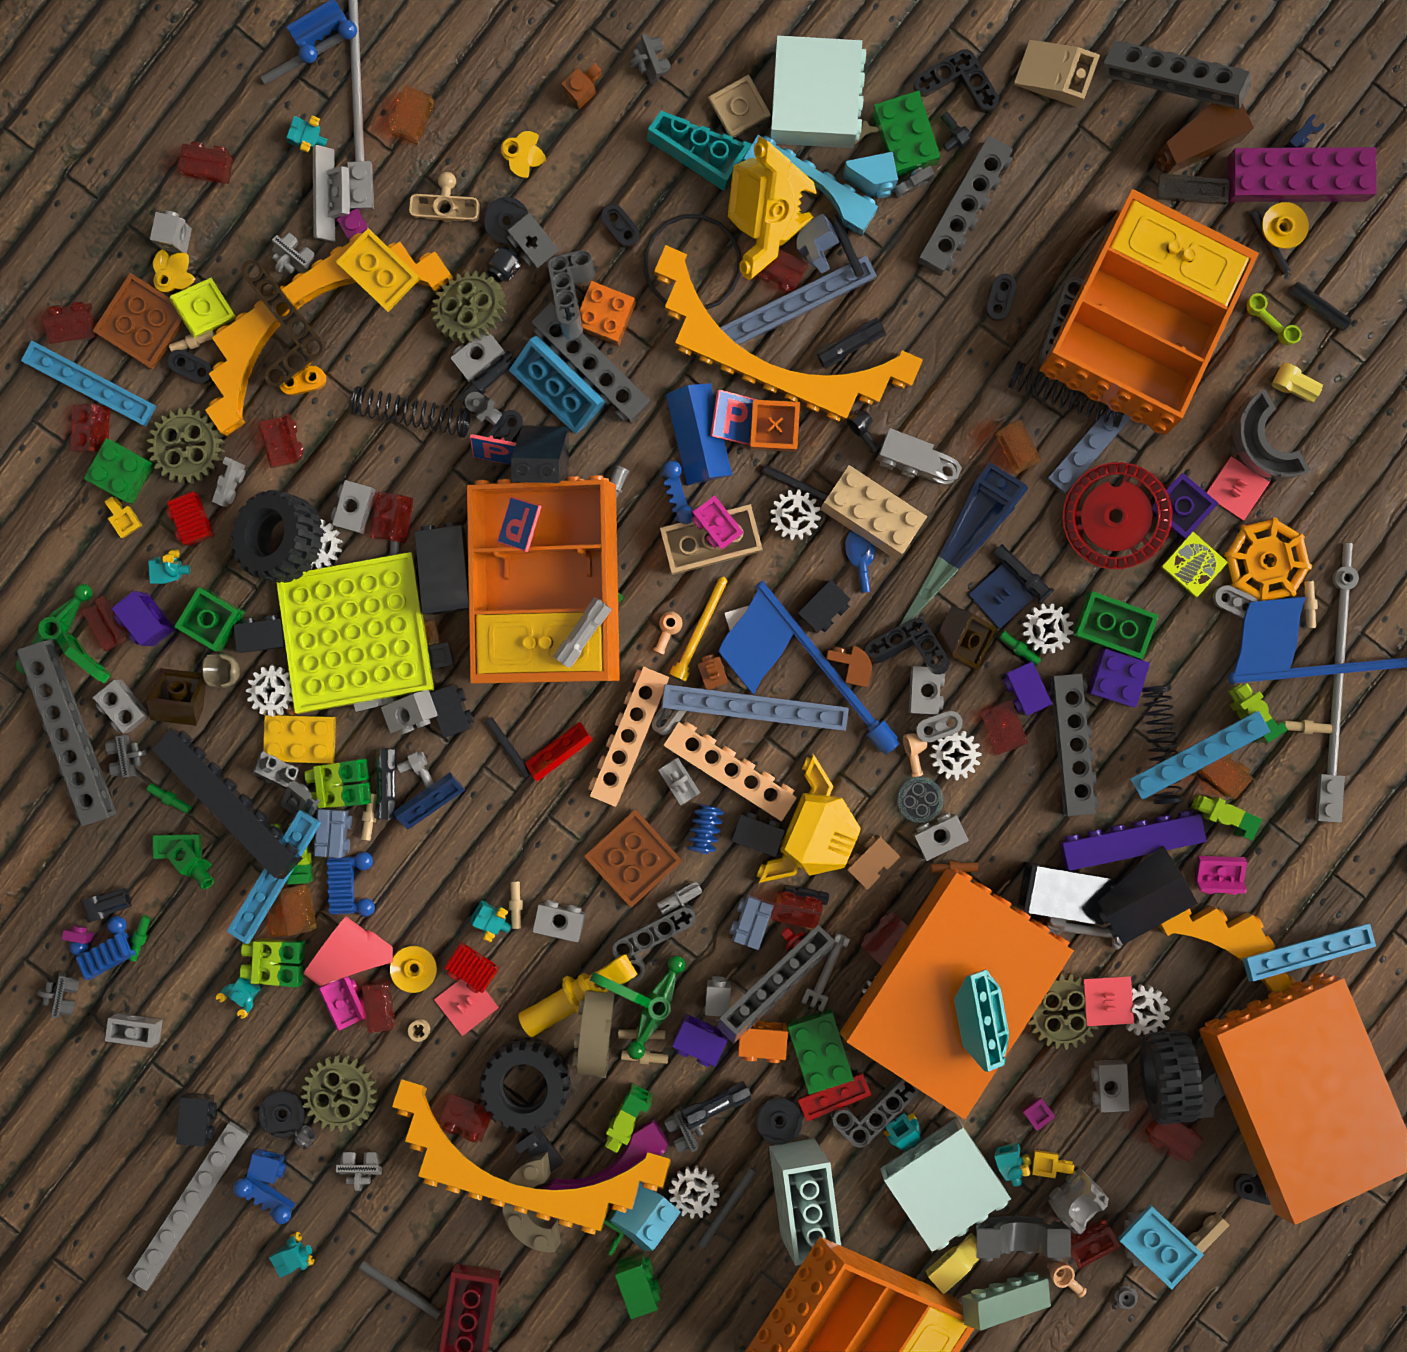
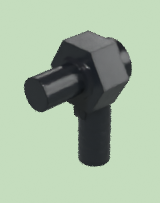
M947 111L943 113L940 118L950 128L949 132L952 137L943 144L944 149L949 152L957 145L964 148L970 143L971 132L966 126H958L957 122Z

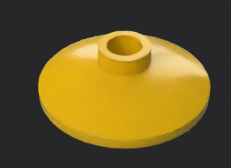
M1289 202L1275 204L1268 209L1262 220V231L1266 240L1271 245L1280 249H1290L1299 245L1306 238L1309 229V222L1305 212L1299 206ZM1279 225H1284L1286 230L1284 232L1281 231Z
M409 946L401 949L393 957V962L390 965V974L395 985L409 993H417L427 989L433 983L437 973L434 957L429 951L419 946ZM412 964L418 965V972L411 970Z

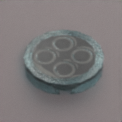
M914 777L901 785L897 794V805L906 819L915 823H926L933 820L940 813L943 807V794L941 788L933 780L926 777Z

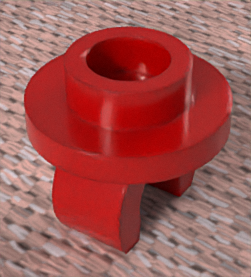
M788 927L781 933L789 942L785 947L788 951L800 943L805 936L803 932L796 935Z

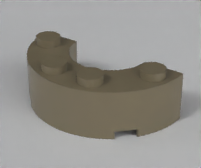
M586 991L585 1000H580L578 1014L582 1015L580 1034L575 1035L574 1048H577L578 1052H574L573 1067L577 1069V1075L606 1078L614 994Z
M548 1152L534 1155L525 1160L508 1182L528 1188H534L536 1185L545 1183L551 1175ZM505 1203L504 1207H502L505 1221L513 1235L520 1242L537 1251H556L561 1243L558 1220L550 1219L547 1221L537 1218V1212L530 1210L527 1211V1214L513 1210L514 1205Z

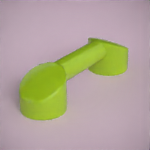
M1256 293L1248 299L1246 304L1248 313L1252 316L1257 315L1276 332L1280 343L1290 346L1300 341L1302 333L1297 326L1289 325L1285 328L1265 310L1268 302L1263 294Z

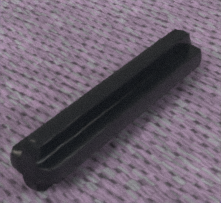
M1296 282L1291 287L1289 292L1341 330L1344 331L1350 326L1351 318L1302 283Z

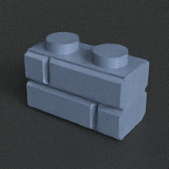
M317 809L316 819L321 824L315 833L314 856L342 858L345 856V853L349 852L350 839H347V829L350 830L352 826V816L348 815L349 810Z
M748 894L746 899L741 898L737 912H740L738 921L733 920L729 934L733 935L732 941L759 950L774 904Z

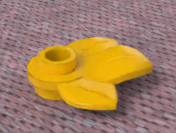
M524 131L516 138L506 139L501 145L503 157L509 161L511 171L519 177L528 178L530 167L540 166L546 161L543 151L535 146L539 138L537 133ZM511 147H516L517 151L516 153L511 154L509 153V149Z
M163 249L155 255L153 268L156 274L153 282L159 291L169 293L174 289L185 290L194 283L195 277L187 273L189 255L187 253H176L169 256ZM163 277H168L166 284L161 283Z

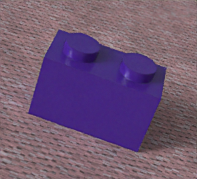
M1027 662L1004 673L1006 679H1003V683L1008 692L1012 691L1016 699L1013 700V704L1018 713L1022 712L1023 716H1028L1052 704L1033 662Z

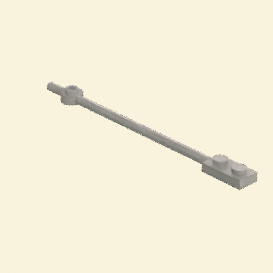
M348 0L349 20L357 26L356 36L350 39L355 162H348L350 210L353 211L356 208L358 210H374L371 161H364L358 0Z
M1343 543L1342 565L1333 573L1332 577L1333 584L1340 589L1335 664L1345 663L1349 591L1357 585L1359 580L1357 571L1351 567L1352 543ZM1345 574L1350 576L1349 582L1344 580ZM1344 673L1334 674L1330 723L1332 725V732L1329 737L1327 775L1319 774L1315 819L1317 821L1342 822L1345 776L1337 775Z

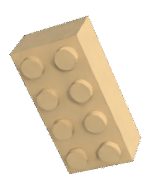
M850 465L820 508L821 511L896 560L903 555L927 518L926 515Z
M751 504L727 510L744 533L723 550L719 547L714 549L706 538L709 536L704 528L700 530L694 522L690 524L677 523L660 528L672 575L762 552L763 549Z

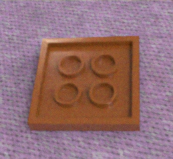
M129 273L93 329V332L154 370L184 322L169 297L132 273Z
M637 809L584 856L631 908L683 861Z

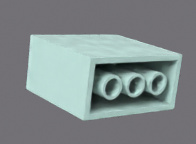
M777 36L771 139L776 144L853 148L855 141H859L862 119L858 118L861 117L863 108V96L859 95H862V88L864 87L865 73L863 69L866 60V49H862V40Z
M957 1117L917 1143L916 1147L908 1149L880 1168L885 1183L932 1252L936 1249L941 1250L949 1244V1240L955 1236L960 1237L964 1235L970 1226L974 1223H982L988 1218L989 1213L995 1209L996 1211L1003 1209L1008 1204L1007 1201L1011 1199L1003 1184Z
M815 1139L769 1146L781 1238L795 1266L802 1265L819 1237L841 1246L830 1161Z

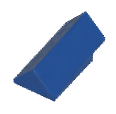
M711 383L687 385L667 393L666 398L687 486L732 476L724 439L710 436L715 408Z

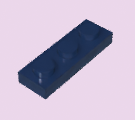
M450 772L393 813L405 828L409 830L465 791L464 787Z

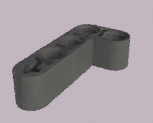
M585 250L558 255L551 258L548 262L557 317L562 334L567 339L578 338L583 332L574 284L590 281L595 276L591 254Z
M1069 279L1060 291L1039 353L1038 361L1041 366L1055 339L1053 330H1059L1065 319L1060 309L1067 308L1069 310L1076 296L1068 292V286H1074L1079 290L1083 279Z
M689 905L680 906L666 915H662L621 936L615 941L612 950L615 959L623 955L618 951L617 946L620 943H626L630 948V951L626 954L631 964H637L641 969L640 973L630 979V981H638L642 978L645 971V965L639 953L690 928L694 924L696 913L693 907ZM683 911L686 914L690 913L691 915L689 916V921L686 922L685 919L678 921L677 925L679 927L676 928L675 921L672 919V916H674L675 920H677L681 917ZM661 922H668L671 925V930L667 933L661 932L658 928ZM646 932L650 935L651 940L648 943H641L638 940V934Z
M898 1076L858 1116L849 1107L844 1106L831 1112L832 1122L836 1129L852 1145L859 1148L864 1147L920 1090L914 1086L911 1088L905 1087L904 1083L906 1081ZM897 1089H899V1091L903 1093V1097L900 1096ZM889 1097H896V1104L892 1106L886 1104V1100ZM841 1113L848 1115L847 1120L844 1122L836 1120L837 1116ZM873 1113L881 1115L877 1122H871L869 1118ZM856 1130L865 1131L863 1137L858 1139L853 1137V1133Z

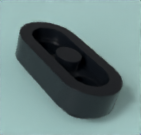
M616 204L606 206L602 211L603 224L621 246L627 248L635 246L640 238L637 226L620 206ZM611 215L618 216V219L614 222L609 220ZM631 233L632 238L627 240L624 238V235Z
M1001 274L993 281L986 305V314L991 320L1001 321L1010 312L1017 284L1014 277L1009 274ZM1000 284H1005L1007 286V290L1002 291L1000 289ZM999 306L1001 312L995 313L993 307Z
M175 350L169 355L168 365L174 372L199 384H207L212 380L209 373L213 371V367L205 360L184 350ZM185 359V365L180 367L179 361ZM202 369H205L206 374L205 376L201 377L200 371Z
M515 410L505 411L487 437L492 435L494 439L504 438L505 441L513 442L520 433L522 425H524L522 416ZM511 419L516 420V425L513 427L508 425Z
M1243 1173L1234 1179L1233 1188L1241 1198L1271 1205L1260 1177ZM1250 1184V1189L1244 1191L1245 1185Z

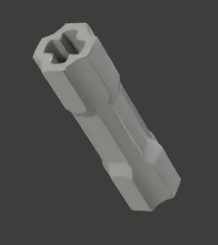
M594 597L585 609L579 622L567 639L562 642L553 657L571 668L580 656L586 643L598 626L603 623L612 608Z

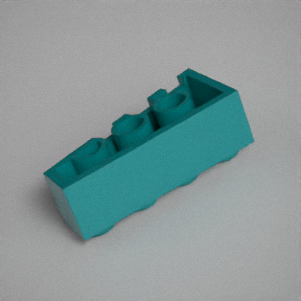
M660 111L650 125L647 134V141L723 191L732 180L733 166L744 161V157L752 145L746 141H737L732 136L710 131V128L705 126H696L688 120Z

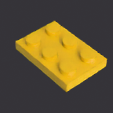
M369 228L336 261L387 312L420 280V277Z
M265 715L264 752L277 757L283 762L334 763L336 717L284 715L272 717Z

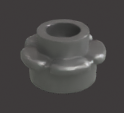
M304 1125L294 1132L295 1142L301 1147L309 1148L312 1146L313 1141L316 1140L315 1131L308 1125Z
M1121 1286L1120 1290L1115 1292V1300L1120 1308L1131 1309L1137 1304L1138 1294L1135 1289H1131L1129 1286Z

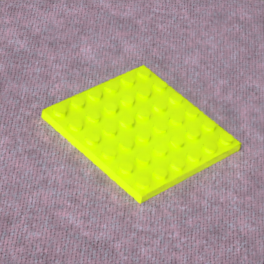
M412 552L309 570L308 572H303V576L297 580L293 579V581L288 583H277L296 714L434 690L415 560Z

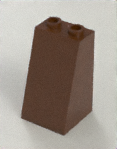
M1214 103L1206 107L1167 141L1156 154L1155 162L1159 171H1163L1166 177L1240 143L1254 129L1243 103L1240 110Z

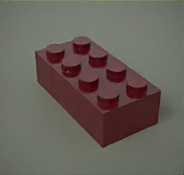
M455 1264L451 1272L439 1352H489L501 1271Z

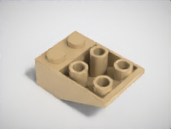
M1029 40L1014 85L1079 108L1085 99L1100 55L1079 47Z

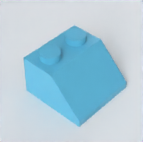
M893 152L846 161L843 172L844 179L871 197L885 198L890 196L894 192L898 181Z
M640 1184L633 1209H627L626 1213L616 1211L610 1221L643 1251H653L681 1212L666 1198L652 1190L643 1188V1185Z

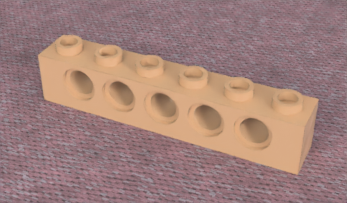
M643 667L642 671L637 670L633 679V683H636L634 691H629L624 701L627 708L624 714L619 713L615 723L618 726L615 735L611 734L606 747L610 748L607 756L602 755L597 766L601 771L598 778L593 777L588 790L592 791L590 797L615 807L618 805L663 696L664 684L667 685L670 677ZM643 686H649L652 689V696L647 700L642 699L639 695V691ZM635 707L643 711V718L640 721H635L631 718V710ZM625 729H630L634 732L635 737L632 742H625L622 739V732ZM620 750L624 752L626 759L623 763L618 764L613 760L615 751ZM607 772H612L616 775L617 781L614 785L605 783L604 775Z
M686 720L683 724L678 722L664 744L666 748L780 821L784 819L797 798L793 795L795 790L784 783L780 787L773 782L775 777L765 771L762 774L755 771L756 765L745 758L741 762L734 757L736 752L724 746L721 749L716 746L715 742L717 740L706 733L702 737L695 732L697 727ZM693 737L698 740V749L690 751L686 748L685 743L688 738ZM714 750L718 753L719 758L715 763L706 761L705 754L707 751ZM728 763H735L738 766V772L733 776L725 773L724 769ZM749 775L755 776L758 780L754 788H748L744 784L745 778ZM768 788H774L777 791V797L772 801L764 798V792Z

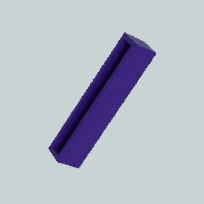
M1193 810L1178 812L1179 816L1170 818V815H1162L1156 817V821L1147 823V819L1134 821L1133 826L1124 827V824L1114 825L1110 827L1111 831L1102 832L1101 829L1088 831L1087 836L1079 837L1078 834L1067 835L1065 840L1059 841L1064 868L1071 871L1154 853L1163 845L1166 850L1207 842L1201 814L1193 813Z

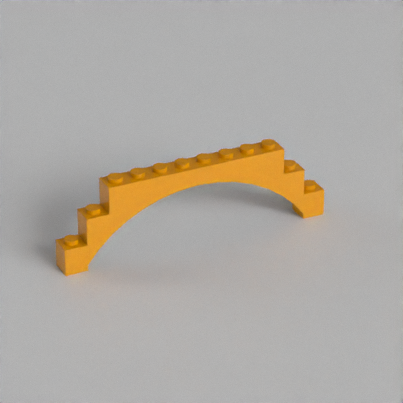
M361 233L351 237L350 242L344 247L339 246L332 250L331 256L325 260L316 261L311 266L312 269L306 273L297 274L292 279L293 282L286 287H280L297 309L328 291L356 283L336 261L362 235ZM401 242L397 244L392 243L387 246L420 277V280L417 282L418 284L432 287L436 292L442 288V284L447 285L449 283L448 279L454 280L435 251L432 254L430 252L424 254L419 259L420 262L415 264ZM262 300L258 301L254 305V309L248 313L243 312L239 314L231 325L219 328L216 331V335L212 337L227 359L226 362L217 363L212 368L213 371L209 373L224 397H218L209 403L210 407L205 409L220 433L226 436L245 424L242 418L243 406L250 375L262 349L273 333L281 326ZM286 303L278 307L280 316H286L290 311Z
M665 245L654 275L658 276V281L666 285L674 283L664 310L673 319L679 321L681 318L685 319L675 342V346L679 347V352L688 356L691 353L700 356L699 360L708 365L716 363L721 366L720 370L733 375L734 372L743 375L742 379L746 382L755 384L757 381L764 385L763 389L774 394L777 391L784 393V398L792 402L800 400L806 403V408L815 412H819V409L827 412L828 418L840 422V419H847L856 396H859V400L868 405L879 403L889 379L892 380V385L904 389L905 386L908 388L912 386L923 359L903 350L898 353L896 358L874 368L850 374L829 376L789 371L769 364L752 355L722 331L706 311L690 280L685 263L687 254Z
M1209 906L1192 917H1189L1192 913L1188 909L1158 925L1162 933L1167 936L1176 933L1211 942L1236 956L1242 962L1244 957L1275 948L1269 936L1265 937L1262 931L1264 926L1259 917L1248 912L1225 923L1228 919L1221 909L1218 910L1213 906ZM1286 972L1260 979L1270 993L1275 991L1283 992L1289 989L1288 986L1295 982L1291 976L1288 977Z
M401 1079L392 1107L398 1110V1115L410 1118L411 1114H414L405 1141L411 1144L410 1148L413 1150L424 1152V1149H427L418 1175L424 1178V1184L437 1187V1184L441 1183L447 1185L445 1190L459 1194L461 1189L469 1192L468 1197L482 1200L483 1196L491 1198V1204L504 1207L505 1203L514 1205V1211L527 1214L528 1210L537 1212L536 1217L549 1221L550 1217L559 1219L558 1224L572 1228L573 1224L582 1226L581 1231L595 1235L596 1230L602 1231L609 1204H613V1210L626 1213L627 1209H633L640 1182L644 1183L643 1188L657 1191V1188L663 1189L671 1160L648 1152L646 1159L630 1170L607 1181L587 1187L568 1190H542L506 1182L477 1167L450 1142L430 1109L425 1096L426 1087Z

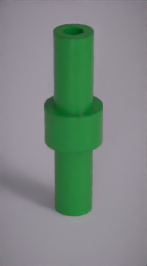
M1006 631L1000 635L999 639L1009 645L1019 657L1022 655L1029 662H1033L1035 666L1039 664L1041 658L1030 651L1028 645L1023 641H1017Z
M153 783L148 786L146 791L160 798L163 804L169 807L172 805L185 814H188L192 806L178 799L177 795L169 790L166 792Z
M142 915L137 931L133 933L131 950H135L136 955L129 958L131 961H137L141 946L146 942L148 936L146 931L151 919L150 916Z

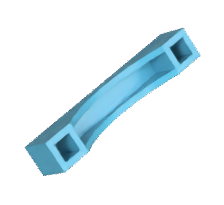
M760 135L756 137L749 151L745 155L744 161L749 158H756L754 155V146L757 143V140ZM764 136V139L770 142L791 163L814 182L815 187L823 192L832 202L842 224L862 236L877 212L878 206L875 205L876 202L868 196L864 195L862 197L855 193L856 190L850 185L838 183L835 181L836 178L830 173H822L816 170V166L810 161H801L795 157L796 154L788 148L781 149L776 146V142L773 139Z

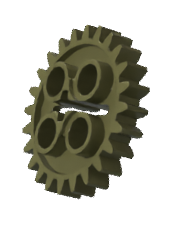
M466 271L465 276L462 278L458 273L456 276L457 280L448 279L450 285L442 284L441 286L444 291L436 292L439 299L432 301L436 307L431 309V311L435 315L433 320L437 328L446 338L449 336L452 341L458 338L461 343L467 338L472 343L475 336L482 340L481 334L485 333L487 336H490L489 329H497L494 323L503 321L499 314L506 313L503 306L507 305L501 286L492 276L488 277L485 272L480 276L477 271L471 276Z
M179 408L178 415L173 411H169L170 418L162 415L163 423H154L158 430H150V433L155 436L154 439L147 440V442L153 444V447L147 449V451L155 454L150 458V461L158 462L154 468L156 470L163 469L162 476L167 477L170 474L169 480L175 481L178 478V482L184 484L186 478L190 484L194 483V477L198 481H203L202 474L210 477L209 469H218L214 464L215 461L222 462V459L218 457V453H225L223 449L219 448V445L225 443V441L217 438L222 433L219 430H214L216 425L214 422L209 423L211 418L208 415L203 417V412L199 410L194 415V410L188 408L186 413L183 409ZM195 428H200L199 437L193 439L192 431ZM177 431L176 440L170 442V433ZM186 442L193 445L206 442L205 446H187L186 450L182 448L166 450L168 446H185ZM202 450L203 458L196 462L195 454ZM179 453L180 461L174 465L172 458L175 454Z
M1060 972L1058 979L1054 981L1028 1022L1029 1025H1034L1031 1028V1032H1039L1037 1038L1040 1041L1045 1038L1047 1046L1054 1041L1053 1044L1056 1049L1059 1048L1061 1043L1066 1050H1068L1069 1043H1072L1077 1048L1078 1040L1084 1044L1086 1043L1085 1035L1093 1037V1034L1090 1032L1091 1028L1098 1029L1097 1026H1086L1084 983L1081 984L1082 978L1080 976H1077L1073 981L1071 973H1068L1066 979H1064L1063 974ZM1073 993H1078V1002L1070 1004L1069 997ZM1052 994L1056 995L1055 1003L1053 1005H1046V998ZM1063 1006H1065L1068 1010L1084 1008L1082 1012L1064 1011L1063 1016L1059 1012H1057L1061 1011L1063 1009ZM1044 1010L1056 1011L1043 1014ZM1080 1017V1024L1076 1027H1071L1072 1018ZM1051 1018H1057L1058 1020L1054 1028L1047 1027V1022Z
M336 1055L333 1062L329 1056L325 1059L326 1065L324 1062L319 1061L317 1063L318 1069L312 1067L310 1069L312 1075H307L304 1078L309 1083L302 1086V1089L307 1092L301 1098L308 1099L303 1108H311L307 1116L313 1114L316 1116L313 1123H317L319 1120L323 1121L322 1129L329 1124L331 1132H333L336 1126L339 1127L340 1132H343L345 1125H347L349 1130H352L354 1122L360 1126L363 1123L361 1118L367 1120L369 1117L367 1111L372 1112L375 1109L370 1103H375L378 1100L377 1097L372 1096V1094L378 1091V1088H374L371 1085L377 1080L369 1079L372 1070L363 1071L366 1066L365 1063L360 1067L357 1066L358 1058L351 1063L349 1062V1055L343 1061H341L340 1055ZM330 1073H336L339 1076L338 1083L331 1081ZM351 1083H356L359 1085V1093H355L351 1090ZM338 1089H341V1090H342V1093H341V1094L343 1095L342 1097H338V1096H337V1095H338V1091H337ZM326 1094L329 1098V1103L321 1102L319 1095ZM340 1105H348L350 1108V1113H343L340 1109Z

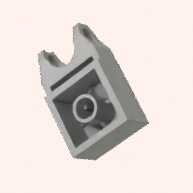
M891 428L885 435L876 459L883 468L893 470L894 467L902 470L901 474L907 477L914 478L918 476L944 485L953 483L954 480L958 479L962 469L954 458L932 450L933 444ZM943 467L950 468L952 476L944 475Z
M1079 1168L1077 1171L1074 1170L1073 1174H1068L1065 1179L1066 1182L1060 1188H1055L1049 1195L1050 1199L1048 1200L1058 1218L1075 1234H1081L1086 1229L1087 1222L1098 1211H1104L1108 1207L1109 1201L1103 1190Z

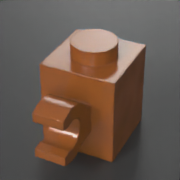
M596 63L589 68L586 74L578 68L561 83L564 94L578 109L584 106L596 94L593 83L603 75L601 68Z
M714 654L701 658L702 663H699L698 667L706 690L729 683L720 657L715 658Z

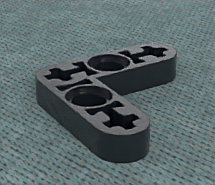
M968 49L960 50L925 70L914 81V92L920 91L921 97H926L960 78L977 108L983 113L993 112L999 102V97L975 55ZM961 57L969 59L968 66L961 64L955 71L954 66L959 64ZM940 68L949 69L951 76L947 79L940 78L938 75ZM931 74H933L934 81L929 83L928 89L920 88L921 80L926 83L931 80ZM972 76H979L982 79V85L979 87L972 86L970 78ZM985 87L987 89L985 90L984 95L987 99H993L991 102V106H989V104L982 103L984 101V96L981 91Z
M914 618L870 641L865 647V653L874 664L881 663L914 645L933 674L940 675L945 673L950 665L946 653L927 623L921 618ZM916 627H918V628L921 629V630H920L919 632H917V631L914 630V629H915ZM895 637L903 638L901 643L897 645L891 644L892 639ZM926 642H932V643H934V645H933V647H932L931 649H929V650H923V649H922V646H923L924 643H926ZM877 649L880 653L875 654L873 651ZM936 655L938 660L941 662L940 665H937L934 662L933 656Z

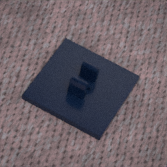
M1003 564L968 594L999 629L1034 599L1030 592L1023 589L1024 587L1021 582Z

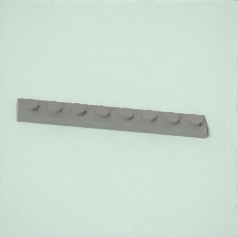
M231 1121L228 1123L128 1276V1280L145 1291L150 1288L250 1133Z

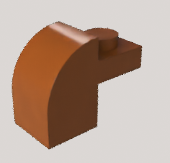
M852 646L850 654H846L847 649L833 647V651L827 650L826 660L848 664L845 683L869 687L872 664L870 658L862 649Z

